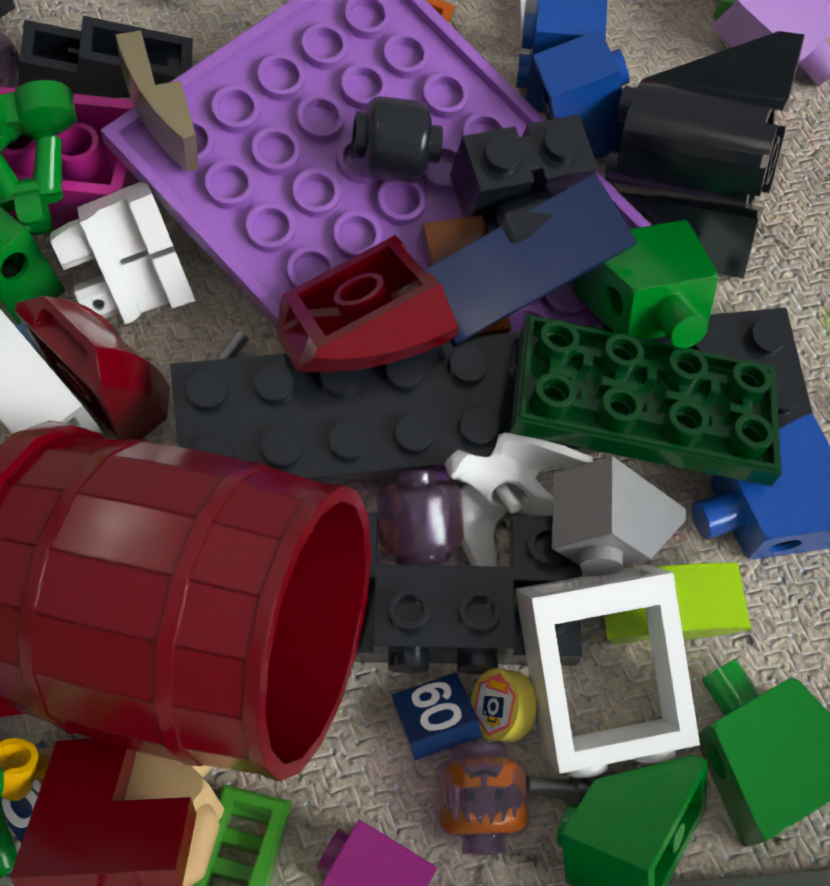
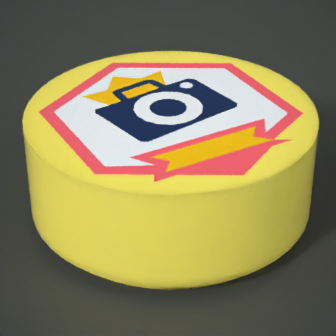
M494 668L482 674L476 682L471 696V705L478 717L482 737L490 741L516 742L525 737L530 731L536 716L537 700L531 681L523 673Z

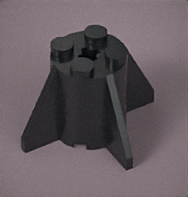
M778 31L646 77L640 81L638 87L625 86L618 104L617 120L625 124L620 147L613 146L609 153L605 169V179L608 182L616 183L618 191L656 223L663 224L687 220L716 271L720 274L745 278L758 222L765 208L753 204L756 196H760L761 192L770 193L776 168L783 164L785 154H780L786 127L775 124L776 111L789 112V99L805 34Z

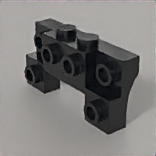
M367 513L370 529L371 565L367 606L354 662L388 663V670L397 673L426 672L429 670V663L457 664V671L465 674H484L490 669H499L498 664L527 665L516 589L583 577L579 564L552 549L553 516L512 515L509 526V567L377 565L378 516L377 513ZM580 620L554 624L560 664L563 666H576L582 657Z

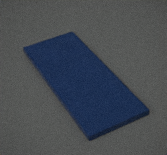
M596 173L529 210L528 212L553 215L529 238L519 243H510L503 231V226L424 270L427 274L432 273L443 287L459 327L458 337L454 339L457 345L637 245V240Z

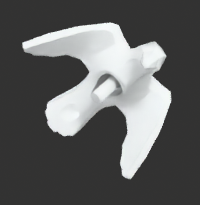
M506 432L498 435L496 446L490 457L473 455L461 450L453 453L444 464L448 477L463 481L466 484L449 496L447 505L456 535L472 566L497 567L498 549L493 537L497 522L507 512L530 516H553V495L548 493L535 478L541 469L551 466L570 469L593 462L592 457L563 445Z

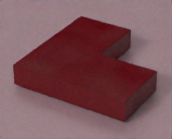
M96 739L56 741L10 879L14 886H183L197 816L191 797L124 800L136 751Z

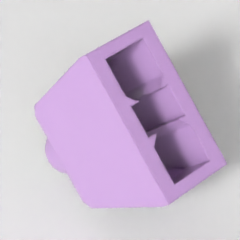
M737 0L711 25L714 31L732 47L778 31L805 34L798 64L817 87L830 78V45L825 40L830 36V0Z

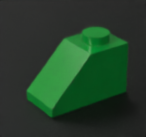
M689 755L595 779L579 805L573 803L566 809L558 827L557 845L563 849L565 883L572 886H667L706 810L707 759L696 755Z

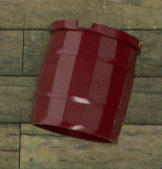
M51 420L13 433L0 445V717L28 714L54 724L59 729L70 734H80L128 750L180 761L190 766L201 767L206 765L260 774L265 778L282 781L300 774L322 745L338 711L356 658L367 606L371 565L369 517L360 493L343 485L321 483L253 460L249 462L195 449L151 443L142 439H105L100 433L72 424Z

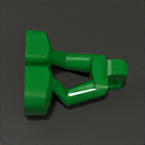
M53 80L27 82L16 88L12 93L0 94V206L7 211L16 210L17 218L21 224L25 225L29 233L34 236L46 234L53 230L48 204L61 201L63 196L62 140L56 135L63 133L78 121L72 91L67 85ZM21 135H25L36 143L33 178L19 181L1 152L9 144L16 142Z

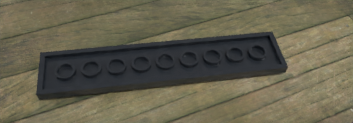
M787 308L710 314L707 333L700 342L689 348L775 366L779 428L804 415L813 413ZM606 324L586 326L614 332ZM520 332L472 336L458 345L453 339L427 352L394 363L361 370L298 372L286 353L170 364L178 447L205 451L249 462L253 460L321 483L446 470L444 465L446 460L457 450L473 455L490 457L496 446L498 435L505 432L510 433ZM667 336L648 339L673 345ZM556 443L583 454L601 453L595 450Z

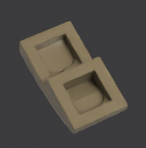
M141 31L115 34L125 83L134 106L146 128L161 148L186 172L199 170L196 135L181 81L155 85Z

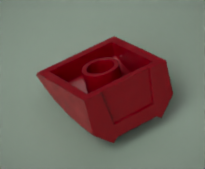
M394 235L284 293L279 305L277 338L296 371L338 372L361 370L390 364L427 352L457 338L459 327L441 283L432 273L427 274L407 252L403 242Z
M42 296L17 302L14 311L48 366L119 440L143 439L167 419L170 386L163 374L152 363L138 356L102 315L87 306L61 298Z

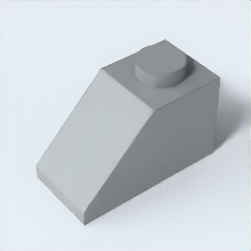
M613 456L554 473L552 549L579 564L581 570L595 575L615 574L623 569V565L652 559L686 521V508Z

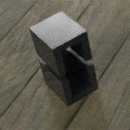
M578 114L527 124L522 137H519L516 126L462 136L450 172V178L463 217L483 215L485 223L494 220L495 207L502 201L529 194V192L531 194L539 191H549L556 196L595 174L599 168ZM539 174V176H538V178H537V180H536V182H535V184H534V186H533V183H534V181H535L534 178H533V175Z

